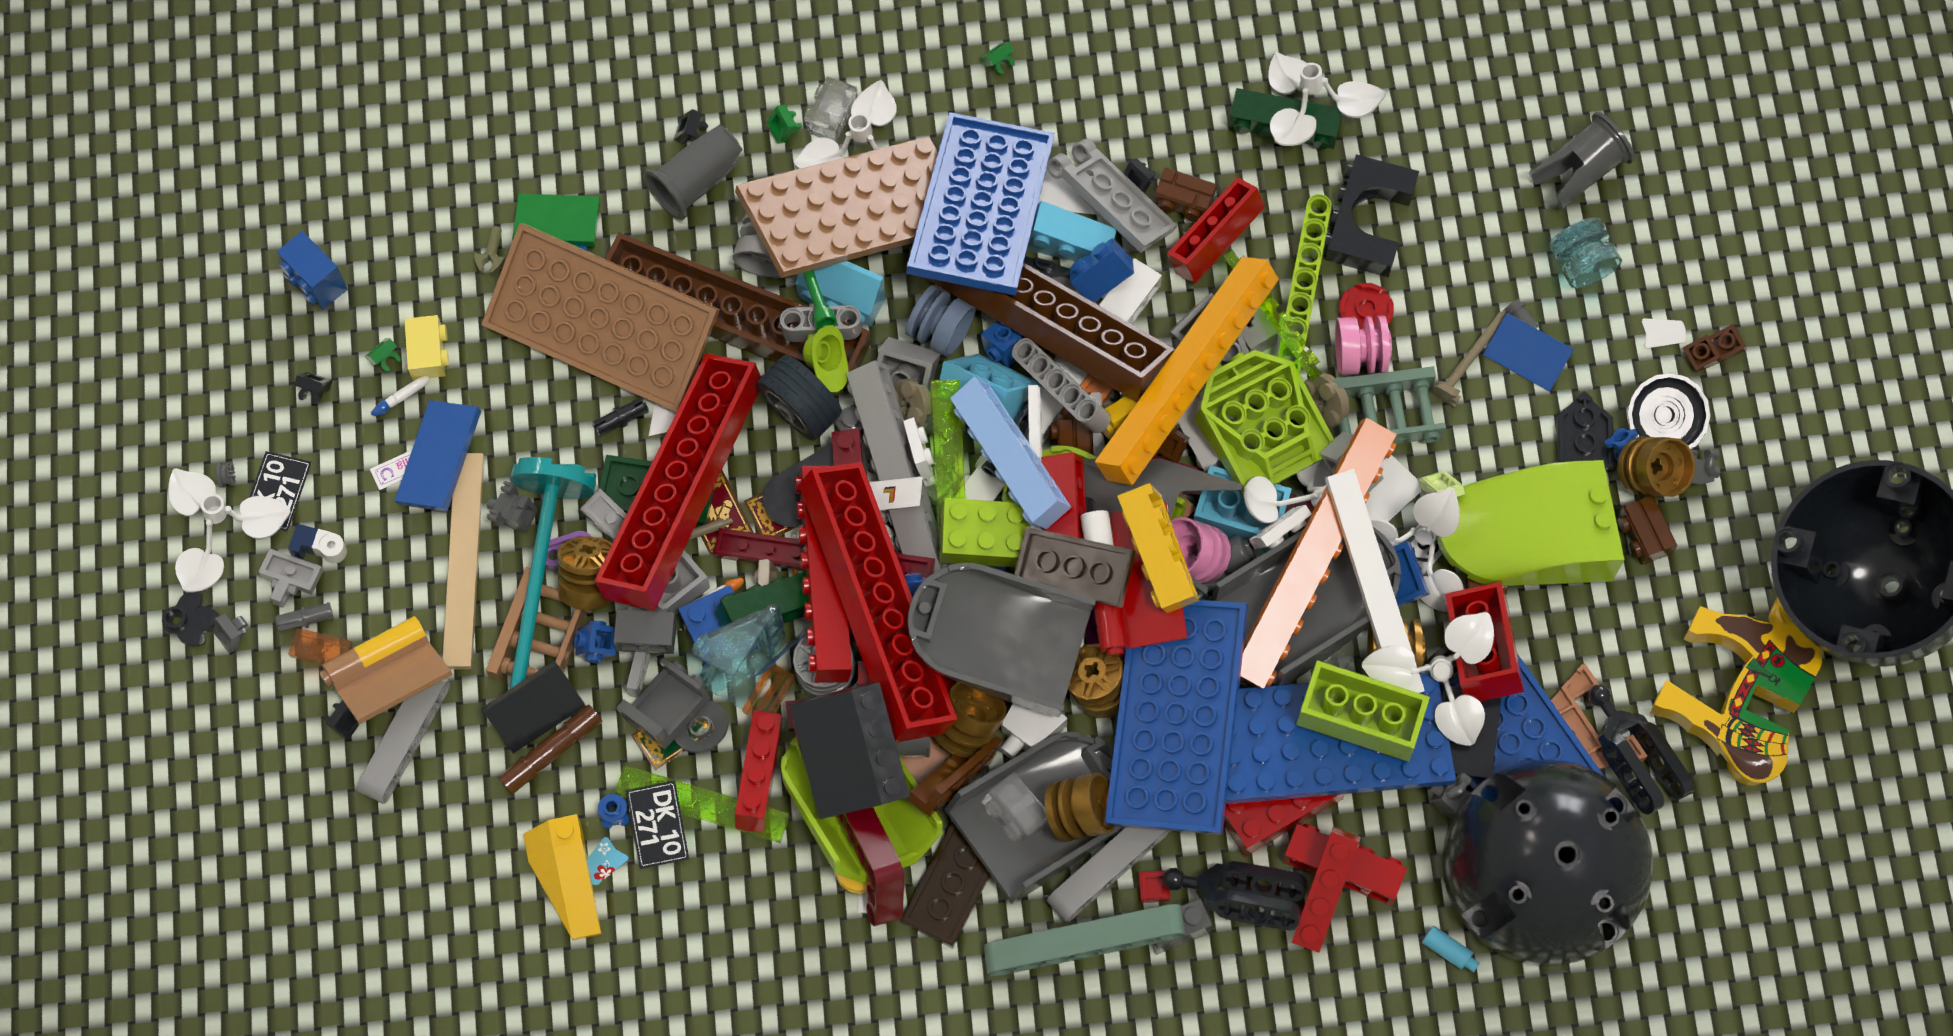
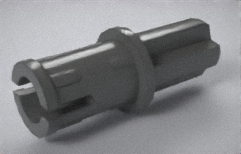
M330 602L309 608L301 606V610L275 617L276 626L280 632L302 626L309 628L310 624L334 620Z

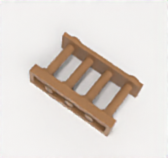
M528 567L525 568L486 669L489 678L501 682L504 674L507 675L513 671L514 662H512L510 657L513 649H517L531 569ZM542 584L540 596L562 602L558 589ZM575 609L571 622L537 612L536 623L567 633L561 647L533 639L531 650L557 658L556 663L564 673L574 648V637L578 627H582L586 614L591 613L593 609ZM528 667L526 678L539 670Z

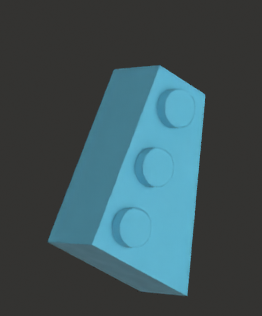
M1041 201L1037 206L1027 251L1076 261L1080 258L1084 259L1091 254L1098 244L1106 243L1111 238L1114 239L1116 229Z

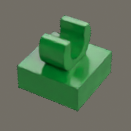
M1009 42L1000 43L981 56L980 60L985 67L993 66L994 72L1002 75L1004 73L1001 68L1002 61H1005L1009 67L1015 66L1014 59L1008 56L1014 49Z
M786 105L776 106L766 121L777 143L787 142L791 134L798 133L802 127V123L796 124L794 121L796 113L789 111Z
M385 338L365 355V358L372 365L379 363L380 368L385 372L390 371V368L386 365L388 357H392L397 363L401 361L399 354L392 352L397 348V345L391 338Z

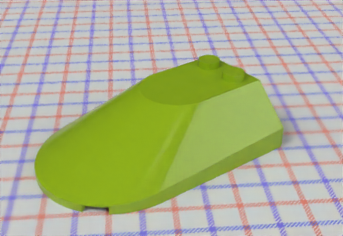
M795 737L789 743V748L785 755L782 756L781 773L783 783L833 871L841 876L864 883L867 881V875L837 815L818 819L797 737ZM900 758L910 794L918 784ZM908 797L873 807L903 868L916 864L943 834V824L938 814L935 812L931 817H928L908 801Z

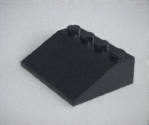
M869 681L788 705L818 819L875 807L910 796L880 682Z

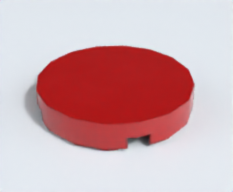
M1359 283L1355 287L1348 289L1344 292L1339 303V317H1356L1359 329H1363L1366 316L1372 317L1375 329L1377 316H1385L1389 327L1394 315L1392 298L1390 299L1384 288L1373 283Z

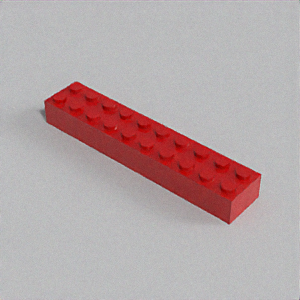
M705 353L597 574L595 583L604 600L656 610L759 393L757 382L761 375L756 363Z
M858 462L813 468L799 484L869 679L870 681L880 682L895 742L944 734L958 719L941 674L932 670L922 661L911 643L908 631V613L913 598L863 464Z

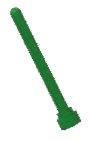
M814 270L803 272L815 307L812 318L816 329L819 330L825 325L836 326L837 319L835 313L824 302Z

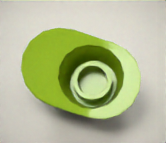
M825 325L817 333L807 336L803 347V357L806 364L814 369L816 377L829 391L838 392L847 383L848 377L846 373L849 372L844 340L838 328L833 325Z

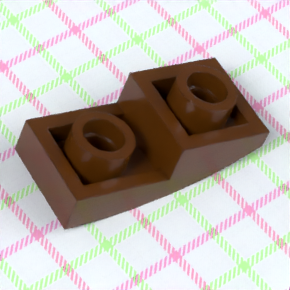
M1731 324L1711 336L1705 335L1683 347V350L1695 371L1698 372L1747 350V347L1734 325Z

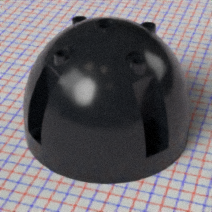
M1868 460L1833 469L1811 482L1796 496L1785 511L1777 527L1771 553V570L1778 599L1789 618L1803 635L1817 647L1839 659L1878 667L1902 665L1920 660L1936 652L1953 638V490L1946 483L1926 470L1910 464L1890 460ZM1897 473L1906 474V479L1899 484L1892 483V477ZM1902 527H1909L1906 532H1900ZM1789 537L1796 538V544L1792 548H1783L1784 540ZM1833 568H1836V573L1830 575L1829 571ZM1895 581L1899 583V587L1895 592L1887 593L1884 591L1886 584ZM1855 645L1861 646L1858 651L1851 652Z
M1535 760L1516 764L1499 771L1480 783L1467 795L1453 815L1447 829L1442 853V869L1446 891L1452 907L1467 930L1477 940L1495 953L1516 962L1535 966H1557L1582 961L1595 956L1614 944L1631 928L1641 913L1650 891L1653 856L1649 834L1638 810H1634L1626 797L1616 788L1617 785L1598 772L1579 764L1559 760ZM1483 787H1489L1495 792L1493 802L1482 798L1481 791ZM1609 799L1618 802L1619 812L1608 801ZM1520 804L1526 806V814L1519 812L1518 807ZM1561 847L1568 848L1572 853V860L1569 864L1561 862L1558 857ZM1514 890H1518L1521 894L1519 901L1512 897ZM1601 898L1604 899L1607 903L1602 908H1600L1599 906V900ZM1475 911L1483 913L1486 917L1485 925L1482 928H1478L1472 923V915ZM1601 924L1607 925L1611 930V936L1608 940H1604L1599 929Z

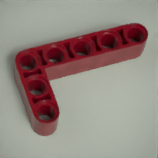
M870 807L837 815L867 875L866 910L872 926L875 927L902 919L904 903L903 867L874 808Z

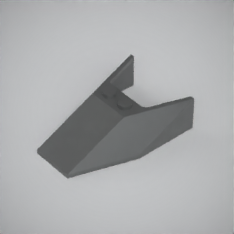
M1084 459L1085 495L1098 501L1110 513L1123 511L1117 497L1118 495L1148 483L1162 495L1164 503L1168 504L1170 519L1178 495L1183 491H1241L1243 484L1164 459H1151L1135 483L1127 485L1107 481L1096 465V459ZM1191 576L1196 591L1207 594L1209 588Z

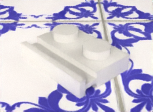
M914 417L907 419L903 422L918 472L921 477L923 476L922 480L925 487L936 484L931 467L935 463L930 448L926 449L925 443H928L925 429L923 426L918 428Z
M1306 505L1293 507L1250 538L1249 541L1255 549L1267 546L1272 549L1284 541L1282 536L1290 530L1294 533L1307 524L1305 519L1312 515Z

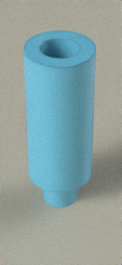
M1436 926L1431 928L1422 942L1460 970L1466 967L1474 973L1480 962L1471 957L1474 952Z

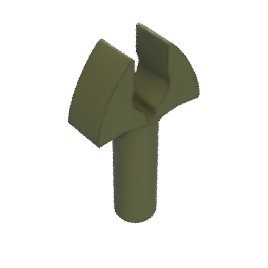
M498 226L491 228L486 252L474 254L475 262L481 275L484 272V265L490 259L493 263L490 271L492 277L504 266V257H498L497 255L502 229Z

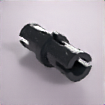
M640 396L638 399L622 407H614L613 411L609 414L593 420L591 423L595 432L598 431L597 435L602 437V435L620 426L624 428L628 426V422L645 413H649L647 404L643 403L644 399Z

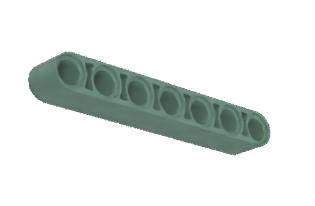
M1170 904L993 941L983 945L988 976L1007 975L1184 937L1185 929L1180 905Z

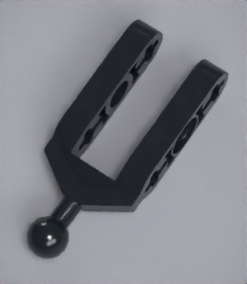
M1597 684L1591 687L1588 694L1590 702L1597 707H1601L1607 716L1598 736V740L1602 745L1603 756L1637 808L1642 813L1649 815L1662 809L1664 797L1630 744L1622 736V734L1628 731L1631 735H1634L1646 753L1647 758L1645 760L1673 799L1680 800L1692 794L1694 782L1659 728L1652 722H1648L1642 714L1617 711L1610 701V689L1605 685ZM1660 757L1663 759L1665 766L1662 764Z
M1232 861L1226 865L1216 863L1201 873L1198 878L1186 876L1178 868L1166 870L1162 877L1163 885L1171 891H1177L1182 887L1196 889V893L1201 898L1205 909L1215 911L1221 918L1289 931L1298 927L1301 909L1295 902L1305 897L1308 885L1307 879L1300 873L1239 861ZM1258 880H1267L1271 885H1262ZM1219 885H1220V886L1225 887V888H1227V889L1218 890V887H1219ZM1291 885H1295L1296 889L1291 888ZM1259 906L1263 908L1265 911L1257 912L1254 911L1251 907Z

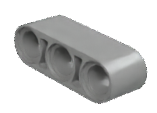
M848 305L828 306L835 313L837 319L835 327L841 332L843 340L855 339L860 335L862 321L857 308ZM815 307L788 308L783 311L780 316L782 335L786 340L805 342L809 334L818 332L812 318ZM849 319L855 321V323L850 326L842 324L844 321ZM790 322L799 323V326L795 328L787 327Z

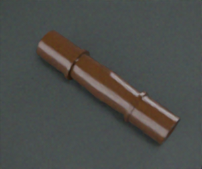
M588 704L567 722H563V727L543 740L526 757L521 756L520 760L498 777L499 780L513 795L534 777H538V772L558 759L575 742L580 743L582 738L603 722L602 719Z

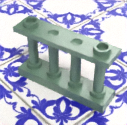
M1434 366L1337 378V380H1334L1338 387L1343 386L1348 398L1359 397L1362 399L1365 418L1377 424L1373 396L1382 393L1389 395L1395 429L1390 431L1397 434L1393 441L1394 443L1400 444L1416 441L1433 443L1443 438L1446 424H1434L1428 389L1433 387L1436 378ZM1414 390L1417 392L1423 426H1406L1400 395L1402 391ZM1347 416L1343 418V423L1339 426L1340 434L1342 432L1351 434L1349 418Z

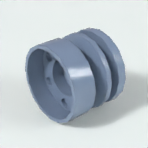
M933 284L927 288L915 304L907 322L905 334L913 339L917 337V341L922 344L932 337L930 348L948 358L964 340L973 322L976 308L959 298L949 305L951 294L946 291L941 293V289Z

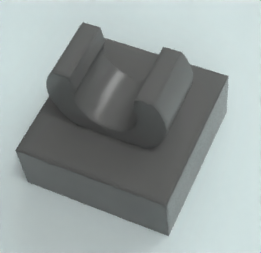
M224 613L215 618L213 633L228 653L239 649L240 638L247 633L245 627L248 626V623L242 616H238L231 621Z

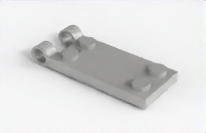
M1083 139L1072 147L1074 159L1081 163L1078 167H1075L1070 158L1063 153L1048 160L1047 170L1049 174L1056 179L1063 178L1140 253L1171 234L1177 227V224L1106 158L1090 139Z

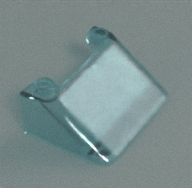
M770 605L697 638L692 650L694 651L693 655L695 658L707 662L700 673V677L704 678L703 681L707 685L705 687L706 690L740 709L745 706L766 671L756 677L754 676L778 654L786 638L781 608L778 605Z

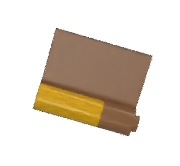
M415 616L322 664L324 670L320 672L326 686L332 685L359 724L452 675L451 670L428 641L420 622Z

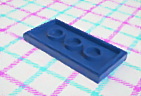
M429 400L394 500L397 504L448 511L481 414V410L477 406Z

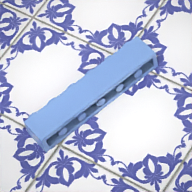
M974 376L950 398L956 407L954 412L969 426L967 430L969 435L983 447L981 453L996 467V476L1010 488L1008 493L1013 501L1023 508L1024 512L1022 515L1026 521L1032 526L1036 524L1047 529L1071 508V505L989 383Z

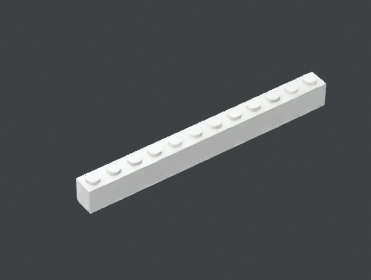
M1135 258L1133 259L1134 274L1102 296L1103 300L1099 304L1102 308L1130 324L1135 322L1161 287L1162 278L1161 274ZM1056 355V363L1081 386L1089 374ZM1041 385L1043 445L1049 437L1051 423H1056V415L1062 412L1064 406ZM1022 420V421L1020 422V424L1018 425V428H1019V429H1020V427L1022 426V424L1024 423V420ZM1028 428V430L1026 431V433L1024 434V437L1026 438V440L1028 441V443H1029V428ZM982 454L975 464L976 470L971 476L967 474L959 485L961 490L955 497L951 496L949 498L1001 501L1005 483L997 476L991 477L981 469V466L987 460Z

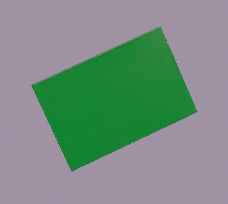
M518 194L512 239L515 237L519 223H525L572 245L595 247L600 196Z

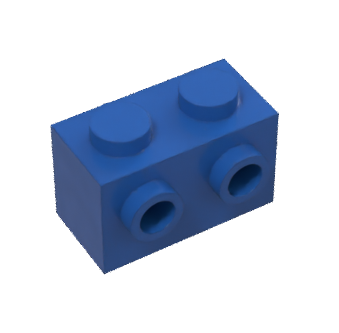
M1111 238L1106 243L1098 244L1092 253L1084 259L1080 258L1073 263L1069 269L1070 283L1085 298L1095 302L1134 274L1133 259Z

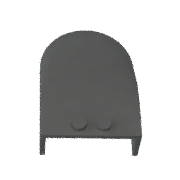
M1373 527L1392 590L1396 597L1401 575L1399 558L1390 541ZM1302 531L1216 583L1211 601L1247 603L1248 615L1245 640ZM1344 537L1340 542L1344 544L1342 551L1337 559H1331L1327 567L1330 569V573L1323 585L1319 583L1314 592L1317 598L1310 610L1305 609L1300 618L1304 620L1300 631L1296 636L1292 634L1287 643L1291 646L1287 656L1283 661L1279 660L1274 668L1277 671V675L1272 682L1274 686L1290 684L1313 669L1317 660L1323 662L1371 625Z
M958 563L949 565L931 574L919 586L913 596L908 613V631L911 643L918 656L935 672L1005 701L1060 717L1065 706L1063 703L1089 616L1096 600L976 563Z
M1063 732L1053 735L959 790L944 809L1011 904H1014L1074 865L1123 827L1115 826L1111 833L1103 835H1086L1083 839L1061 842L1052 832L1046 816L1045 793L1050 783L1064 781L1065 779L1076 780L1079 776L1091 773H1102L1110 783L1114 747L1103 739L1080 735V732Z

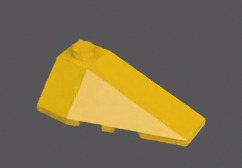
M578 815L548 820L524 833L528 862L572 940L601 935L582 824Z

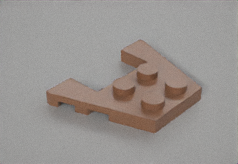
M1584 663L1577 669L1569 681L1561 687V690L1551 701L1600 770L1611 768L1603 756L1598 734L1575 701L1588 694L1591 687L1599 684ZM1632 734L1625 738L1640 761H1644L1647 755Z

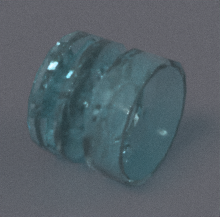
M1593 217L1576 222L1559 232L1550 241L1549 247L1553 254H1556L1557 262L1564 264L1562 272L1571 288H1581L1596 283L1614 272L1622 263V258L1613 242H1607L1609 234L1604 229L1605 226L1600 218Z

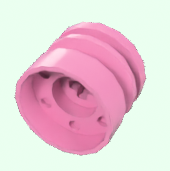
M1366 316L1363 329H1359L1356 317L1336 319L1335 354L1339 376L1358 375L1361 363H1365L1368 374H1374L1376 362L1379 373L1389 371L1392 341L1385 316L1376 317L1375 329L1371 316Z
M1186 517L1172 519L1171 523L1190 575L1202 584L1212 583L1220 578L1227 569L1231 558V545L1227 535L1219 528Z

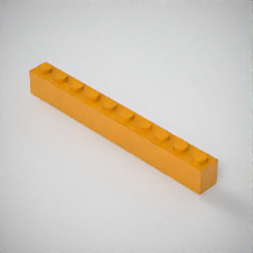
M1242 257L1095 460L1096 465L1107 481L1127 485L1135 483L1278 282L1279 278L1268 260Z

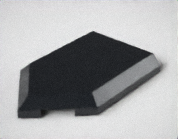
M1584 391L1574 402L1557 415L1558 463L1603 460L1606 473L1615 470L1614 448H1607L1605 441L1614 435L1613 417L1606 410L1603 411L1592 400L1593 398Z

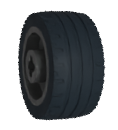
M784 355L777 360L757 382L759 391L772 408L797 432L814 441L820 437L842 414L839 402L829 389L802 363L788 355Z

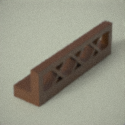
M995 736L971 758L953 755L914 788L907 800L928 817H931L959 790L964 788L992 763L1003 740Z

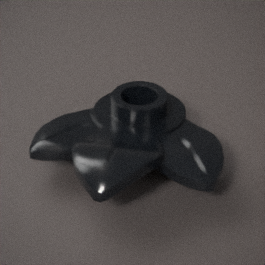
M189 592L180 597L176 606L170 607L164 612L162 625L167 632L177 634L182 643L190 646H201L206 643L203 631L212 628L215 618L220 615L214 609L201 605V592ZM177 617H181V622L177 625H174L173 620Z

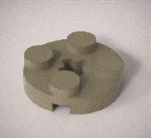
M1320 373L1310 377L1304 383L1330 430L1340 426L1343 423V418L1348 416L1349 399L1343 386L1338 387L1334 380H1337L1335 377L1327 373Z
M901 379L893 385L904 420L914 417L918 428L923 426L926 429L928 423H925L927 415L932 413V401L928 389L924 384L919 385L916 379Z

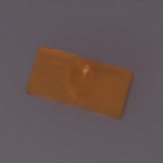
M297 628L288 655L292 658L322 665L352 649L353 643L349 640Z

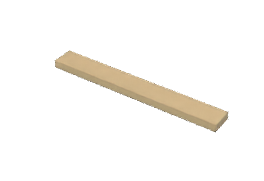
M467 453L452 497L443 661L449 669H472L484 474L483 453Z

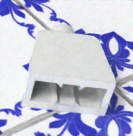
M1013 703L1001 725V732L1008 737L1000 747L1001 752L1008 758L1013 759L1021 749L1027 751L1045 739L1061 733L1067 727V717L1062 713L1060 717L1052 716Z

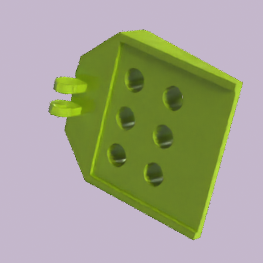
M1256 350L1247 354L1240 352L1233 356L1228 364L1224 366L1218 364L1200 390L1194 421L1233 481L1243 484L1241 490L1243 496L1246 484L1254 477H1265L1273 485H1276L1322 461L1320 453L1334 440L1297 368L1290 360ZM1272 391L1278 393L1281 398L1274 396ZM1249 403L1256 405L1258 410L1253 409ZM1226 415L1232 416L1235 421L1229 420ZM1290 419L1297 421L1299 425L1293 424ZM1267 431L1273 432L1276 437L1270 436ZM1244 443L1251 444L1253 449L1247 448Z

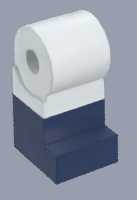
M301 524L296 525L288 548L291 556L303 560L307 553L324 557L331 564L340 563L347 555L346 545L339 535Z

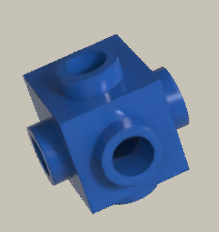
M996 321L981 334L984 351L993 362H999L1005 367H1010L1014 362H1017L1012 356V350L1014 345L1019 340L1025 338V336L999 321Z
M589 621L588 625L578 627L574 637L576 656L586 657L585 661L590 663H602L603 659L616 656L614 645L615 627L606 626V622Z

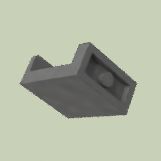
M662 658L659 662L663 670L631 705L624 699L616 708L628 723L663 749H666L711 698L705 690L707 685L696 675L692 677L687 675L686 669L674 660L671 663Z

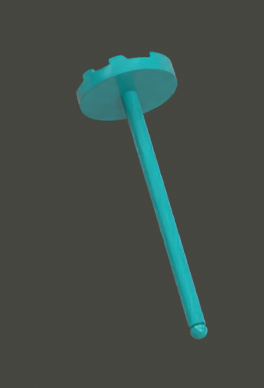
M524 457L519 458L518 464H513L510 481L515 486L543 495L509 690L526 679L557 498L584 499L592 497L595 492L597 475L595 473H584L585 467L578 464H552L551 458Z

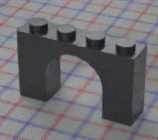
M1356 154L1354 163H1348L1344 179H1348L1347 186H1341L1337 202L1341 203L1340 210H1334L1330 226H1334L1332 235L1327 233L1325 238L1324 250H1327L1326 261L1389 278L1399 242L1370 235L1361 230L1353 219L1352 210L1362 201L1375 198L1410 207L1419 171Z

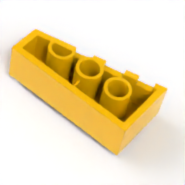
M1150 483L1118 495L1117 497L1123 509L1124 520L1134 537L1132 538L1134 548L1137 554L1141 555L1144 563L1141 565L1147 581L1151 580L1154 591H1151V595L1156 607H1161L1166 613L1200 601L1162 495Z

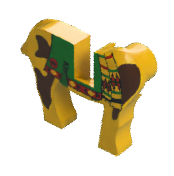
M1778 597L1775 599L1768 615L1770 623L1745 615L1722 614L1701 606L1693 617L1683 640L1690 643L1706 642L1724 646L1736 653L1746 663L1725 699L1721 714L1667 680L1661 687L1650 711L1651 714L1657 717L1667 718L1676 722L1688 733L1702 739L1714 751L1717 757L1721 753L1727 761L1728 771L1731 776L1738 782L1751 786L1772 781L1780 775L1787 764L1789 729L1746 710L1752 695L1754 694L1794 713L1801 705L1822 663L1821 649L1806 638L1795 626L1782 607Z

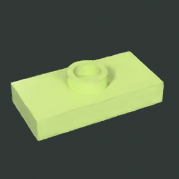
M1446 471L1419 479L1421 489L1427 494L1443 491L1448 488H1453L1457 497L1465 494L1463 485Z

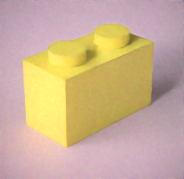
M438 315L405 319L407 364L412 380L422 376H428L429 378L446 376L445 366H449L448 350H444L443 341L448 340L446 325H441Z

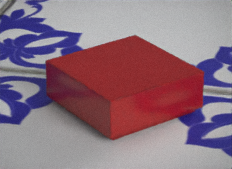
M1165 871L1139 872L1141 903L1170 901V890L1163 885L1162 880Z

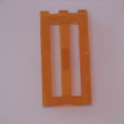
M773 664L765 671L743 707L742 712L753 716L754 709L752 707L775 671L778 675L755 711H764L781 681L786 677L785 683L767 712L776 713L795 682L796 675Z

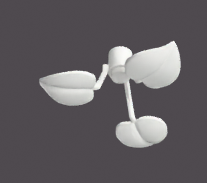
M1275 52L1269 66V83L1271 88L1282 95H1289L1296 89L1298 91L1303 90V98L1300 112L1288 108L1278 111L1272 117L1270 123L1271 134L1275 142L1282 146H1296L1309 140L1315 133L1316 119L1313 116L1304 115L1308 95L1317 94L1323 86L1334 101H1339V111L1351 118H1362L1372 113L1385 98L1386 92L1371 84L1350 81L1341 84L1338 87V95H1336L1329 85L1328 79L1322 78L1320 65L1306 63L1300 59Z
M882 80L875 82L866 88L854 101L851 108L852 116L848 122L850 131L845 133L846 138L841 150H839L838 144L832 139H815L794 160L795 166L801 169L841 159V156L847 150L850 139L859 143L868 141L873 150H877L878 147L872 136L871 124L877 127L884 126L893 120L897 111L895 100L887 90Z
M1324 460L1297 473L1299 481L1303 485L1308 486L1307 491L1312 493L1310 495L1276 501L1277 492L1270 480L1262 476L1250 479L1244 488V499L1251 515L1262 523H1271L1278 518L1277 507L1311 500L1312 505L1316 507L1327 486L1325 478L1332 476Z
M174 468L169 481V498L172 507L176 512L184 516H193L201 509L207 525L205 552L199 548H191L182 552L176 561L175 571L183 591L200 592L216 584L224 572L222 557L210 554L213 524L222 522L226 515L229 514L237 521H243L242 529L246 535L255 539H265L278 532L289 517L290 508L276 499L255 496L244 500L240 504L241 515H238L230 506H225L223 498L216 494L215 484L209 477L200 473Z
M1453 488L1420 497L1413 508L1414 517L1418 525L1416 528L1412 527L1409 532L1400 538H1396V528L1391 523L1383 520L1371 521L1372 526L1379 530L1393 547L1411 536H1415L1420 544H1429L1428 576L1423 577L1430 595L1421 599L1429 607L1441 612H1448L1445 594L1464 590L1462 581L1454 572L1439 569L1433 573L1432 570L1437 536L1448 537L1456 531L1459 525L1460 509Z
M1488 612L1463 615L1449 623L1445 630V643L1451 651L1456 652L1454 655L1448 657L1439 655L1434 657L1430 664L1412 668L1415 662L1413 652L1406 647L1392 645L1371 653L1362 662V668L1370 678L1404 689L1411 685V673L1417 674L1430 671L1433 679L1444 683L1450 701L1440 703L1436 707L1435 721L1437 727L1451 741L1471 746L1476 742L1484 725V708L1478 699L1470 695H1461L1454 699L1448 679L1453 674L1452 661L1458 659L1460 655L1469 664L1481 662L1488 656L1494 639L1491 617Z

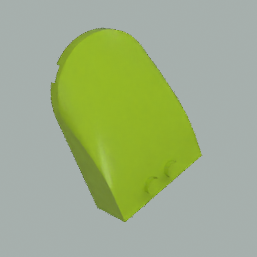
M1603 460L1560 462L1534 466L1463 486L1465 494L1457 497L1460 520L1456 531L1448 537L1437 536L1438 544L1447 561L1453 567L1456 565L1460 570L1468 574L1467 578L1486 585L1496 582H1502L1503 586L1613 582L1624 562Z

